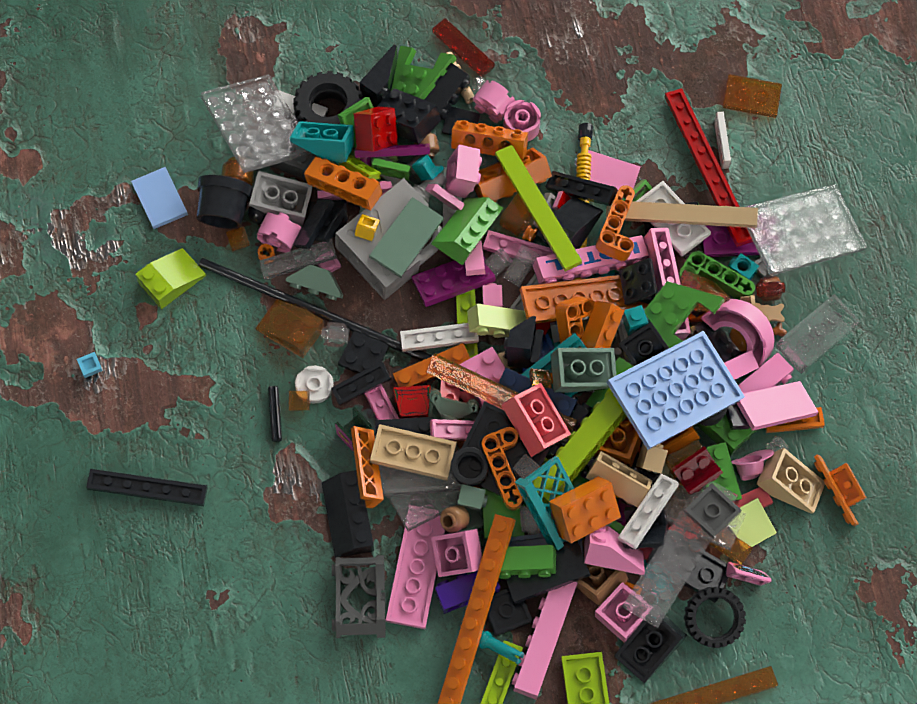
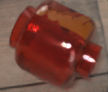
M777 276L761 278L759 283H756L757 297L765 302L780 300L782 293H785L784 282H781Z

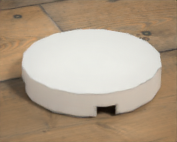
M316 365L308 366L297 375L295 380L296 392L305 402L312 404L321 403L332 394L333 378L325 368Z

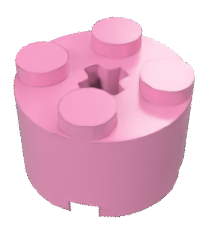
M486 80L473 97L476 104L474 108L481 114L484 112L488 114L494 123H498L504 118L506 108L515 99L513 96L510 98L507 95L509 91L495 81L489 83V80Z
M524 100L514 101L506 108L503 127L505 129H519L523 132H528L529 142L539 133L540 110L532 102L528 103L524 102Z
M268 212L258 230L257 239L263 244L278 247L277 251L289 253L301 230V226L291 222L289 216L284 213L276 215Z

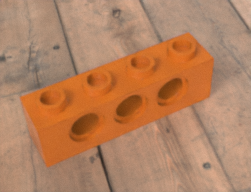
M457 120L452 128V149H456L458 145L480 149L481 154L495 156L496 151L512 145L522 161L527 152L528 132H523L519 129L511 130L501 126L493 127L483 123L475 124L466 120Z
M315 157L304 172L307 184L370 211L383 194L380 183L376 179H369L359 172L350 171L344 166L333 164L325 158Z

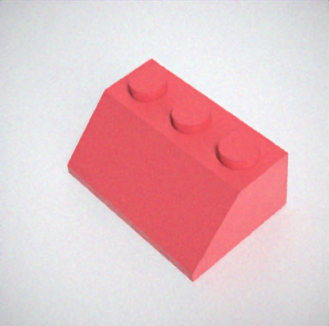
M542 383L512 397L501 405L531 457L571 435Z

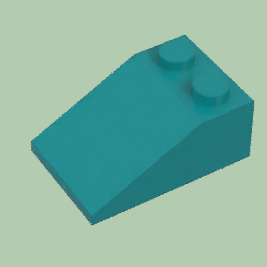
M299 121L289 139L290 142L323 159L325 158L335 163H343L347 161L354 147L353 125Z

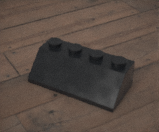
M357 470L339 473L321 482L335 558L373 552L374 544L365 500L360 499Z

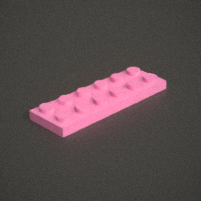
M409 506L386 616V622L426 629L437 574L431 537L445 534V529H443L440 523V514L436 510Z

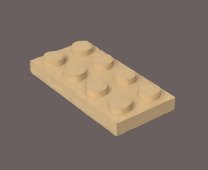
M379 424L370 463L448 480L456 442Z

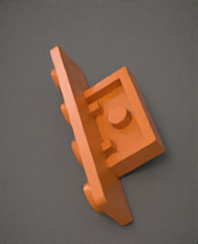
M817 454L814 456L816 460L814 464L819 472H823L825 476L823 480L827 488L833 490L835 503L838 507L841 506L845 513L842 515L845 521L853 526L859 525L850 507L867 497L852 470L845 463L830 472L823 458Z

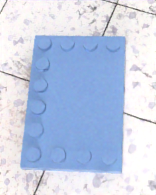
M704 331L618 374L606 382L647 450L745 398Z

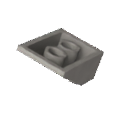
M258 171L249 206L266 214L268 212L276 215L284 213L289 216L291 222L302 227L313 186Z

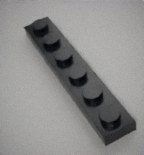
M90 469L86 485L87 490L203 507L208 490L207 485Z

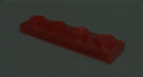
M446 18L432 28V32L481 78L495 67V63Z

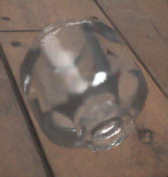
M329 322L326 328H322L321 339L325 340V344L328 347L342 348L345 343L348 344L349 328L344 323Z

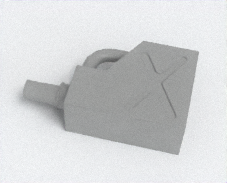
M442 172L433 180H425L420 185L415 184L414 187L403 178L379 198L371 211L368 209L363 210L335 233V247L384 300L412 278L411 276L416 275L419 271V266L438 251V248L431 243L442 228L439 225L432 235L431 242L420 251L402 278L369 258V255L412 197L429 207V197L432 194L425 189L428 184H437L440 187L446 184L447 179ZM362 214L380 220L372 241L355 236L356 226Z

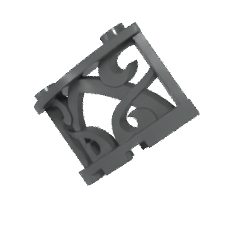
M384 555L367 558L336 557L335 564H332V576H336V619H332V632L336 631V638H341V635L377 634V638H385V592H381V590H385ZM363 565H376L363 572L360 567ZM356 566L358 575L355 577L353 571L348 569L350 576L344 577L342 567ZM367 580L368 585L370 582H373L375 586L372 589H368L364 581ZM341 583H342L343 585H346V588L344 589V591L342 592V594H341ZM359 584H361L366 594L377 597V600L368 602L362 608L361 613L356 611L347 601L349 595ZM341 605H342L343 608L347 611V612L343 613L342 615H341ZM369 608H373L375 610L373 614H370L368 612L367 616H365V613ZM345 619L350 620L349 624H343V621ZM355 619L359 620L357 624H353Z

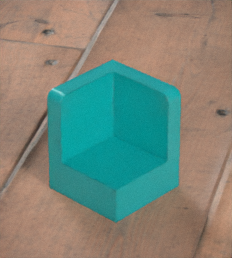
M428 154L423 155L411 165L421 181L433 180L444 170L443 166H435Z

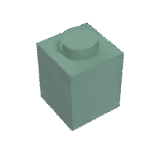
M462 484L457 505L480 512L481 507H486L488 496L484 495L485 489Z

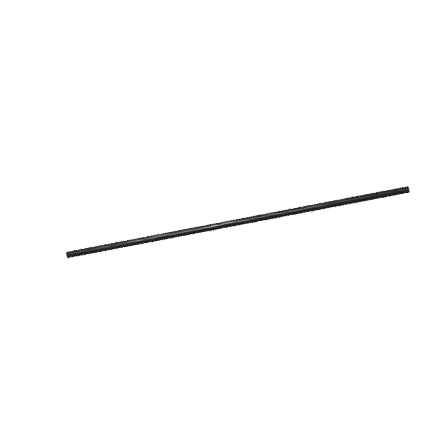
M202 258L199 262V267L352 332L355 330L388 344L392 349L423 361L433 356L422 350L403 352L402 343L396 339L205 258ZM459 367L449 371V373L461 377L458 373ZM669 455L666 456L665 460L672 464L671 467H675L682 462Z

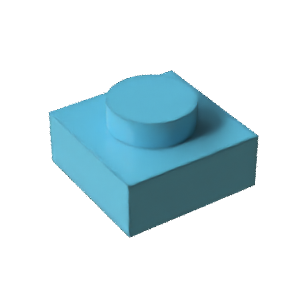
M95 352L77 359L84 378L103 371Z

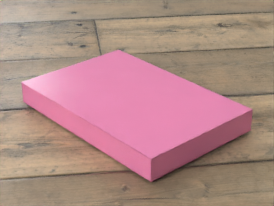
M588 150V153L592 155L590 181L614 186L617 190L623 185L634 188L640 166Z

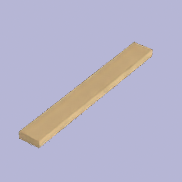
M632 202L624 221L757 228L758 208ZM607 206L606 218L611 208L610 206Z

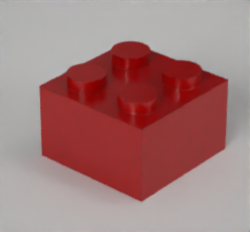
M374 107L354 113L357 150L374 152L398 144L395 108Z

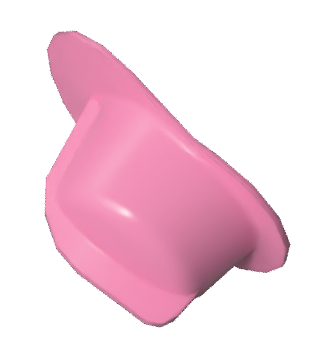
M767 449L755 451L731 462L736 465L741 480L755 479L763 472L764 460L771 457L774 451Z

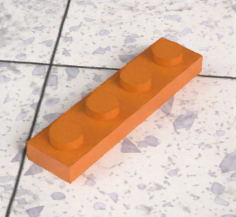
M464 343L397 371L393 375L398 387L417 386L458 368L459 364L469 360L470 356Z

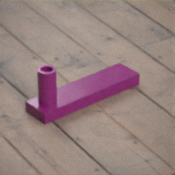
M430 144L394 145L374 152L355 149V158H360V161L371 166V157L430 154Z

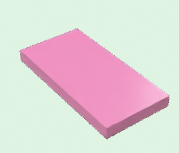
M800 381L744 393L745 398L737 402L752 431L813 417L818 413Z

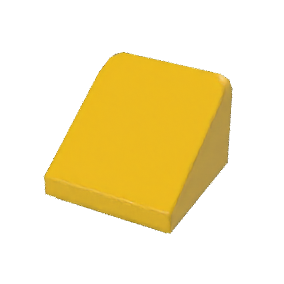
M362 214L356 226L355 236L372 241L380 220Z

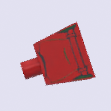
M430 385L394 387V399L399 419L428 417Z

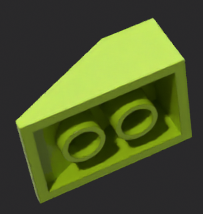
M183 248L149 263L135 274L140 286L161 309L206 276L205 272Z

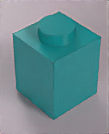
M642 305L626 309L623 313L622 322L628 336L648 324V319Z

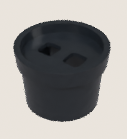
M200 176L197 187L199 192L197 220L217 228H240L247 203L252 196L253 187L242 180L228 176Z

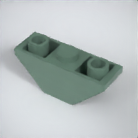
M309 265L286 278L287 282H291V287L301 289V286L307 287L308 292L319 295V292L326 293V298L337 300V297L343 298V293L332 272Z

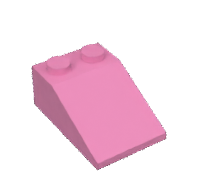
M604 526L585 536V564L644 575L643 551L641 549H625L624 544L618 540L620 534L611 527Z

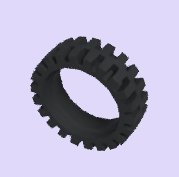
M707 587L706 589H701L698 593L693 594L692 598L687 602L688 605L684 610L685 627L693 639L704 646L712 648L726 647L728 644L734 643V640L738 639L741 636L740 633L744 630L746 612L743 609V604L734 593L724 588ZM709 598H722L729 603L733 610L734 620L732 627L722 636H706L697 626V609L702 602Z

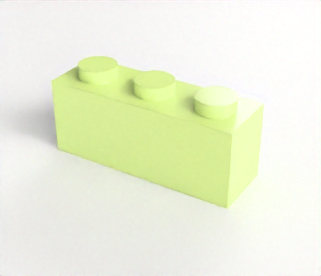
M476 304L467 311L469 332L477 333V335L509 337L510 330L526 320L525 311Z

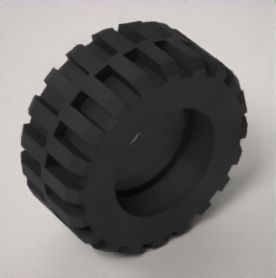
M327 71L324 74L318 72L314 77L313 75L307 77V81H302L299 85L300 88L296 89L295 98L293 99L295 120L297 124L299 121L341 124L337 115L323 117L316 114L312 110V104H316L322 99L333 98L344 103L346 106L344 110L363 99L362 92L359 90L356 82L352 83V79L349 76L343 77V74L339 72L333 74V71Z

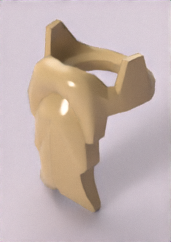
M755 295L740 297V300L758 308L767 317L769 323L771 321H785L781 314L784 304L776 306L761 305L760 303H755Z

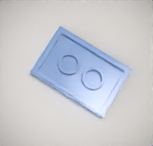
M166 167L131 181L153 229L188 215Z

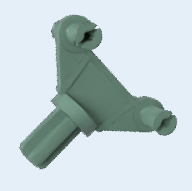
M435 388L429 393L430 400L439 411L440 418L443 420H458L472 412H476L479 408V403L476 399L471 398L465 403L441 397V392Z

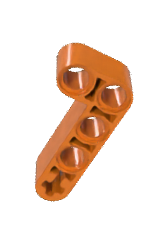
M623 185L619 188L596 242V249L600 253L619 261H626L634 249L633 241L619 234L635 195L633 188L628 185Z
M577 296L557 304L555 314L560 344L574 333L582 339L584 333L582 318L591 315L595 305L593 299Z
M506 427L486 435L482 440V451L487 457L489 468L506 508L514 511L521 507L523 498L514 483L516 480L504 451L516 446L518 432L512 427ZM512 434L515 439L512 442H507L504 440V436ZM488 441H493L496 443V447L488 449L485 444ZM501 459L504 465L497 468L493 465V461ZM507 477L511 480V484L503 486L500 480ZM511 490L513 497L518 498L516 504L508 502L510 501L509 491Z

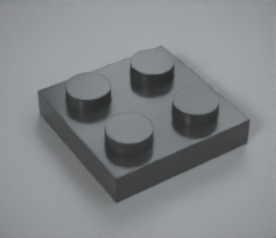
M711 484L684 510V513L714 540L742 510L714 484Z

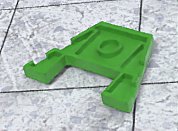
M400 46L392 90L395 88L424 100L436 86L434 84L439 76L445 75L448 65L450 63L453 64L457 58L453 54L440 53L433 69L413 66L410 64L416 50L412 47Z
M667 281L644 311L667 346L671 348L683 342L674 334L697 304L702 305L715 314L725 300L718 295Z

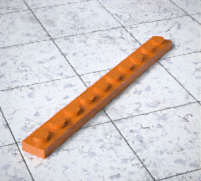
M497 514L494 516L438 704H461L514 529L515 519Z

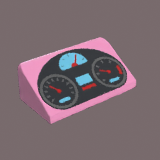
M732 562L727 563V577L759 586L771 582V578L763 571Z

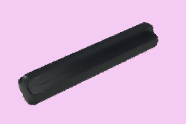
M278 386L268 387L271 439L272 442L282 441L279 389Z

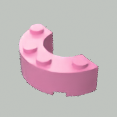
M726 299L715 314L708 310L701 317L714 331L725 326L738 330L746 340L747 351L752 350L759 368L771 355L774 348L773 329L767 317L752 304L738 299Z

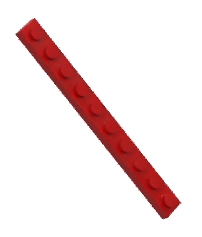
M680 88L665 93L666 102L716 206L739 207L683 89ZM727 226L736 247L754 242L755 237L750 227Z

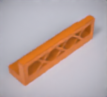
M353 426L351 434L360 499L365 500L366 508L373 509L384 500L379 465L370 463L375 443L374 430Z

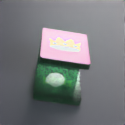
M356 407L352 409L353 419L344 427L338 421L335 423L337 435L352 451H354L352 436L349 434L351 428L357 426L372 430L370 422Z

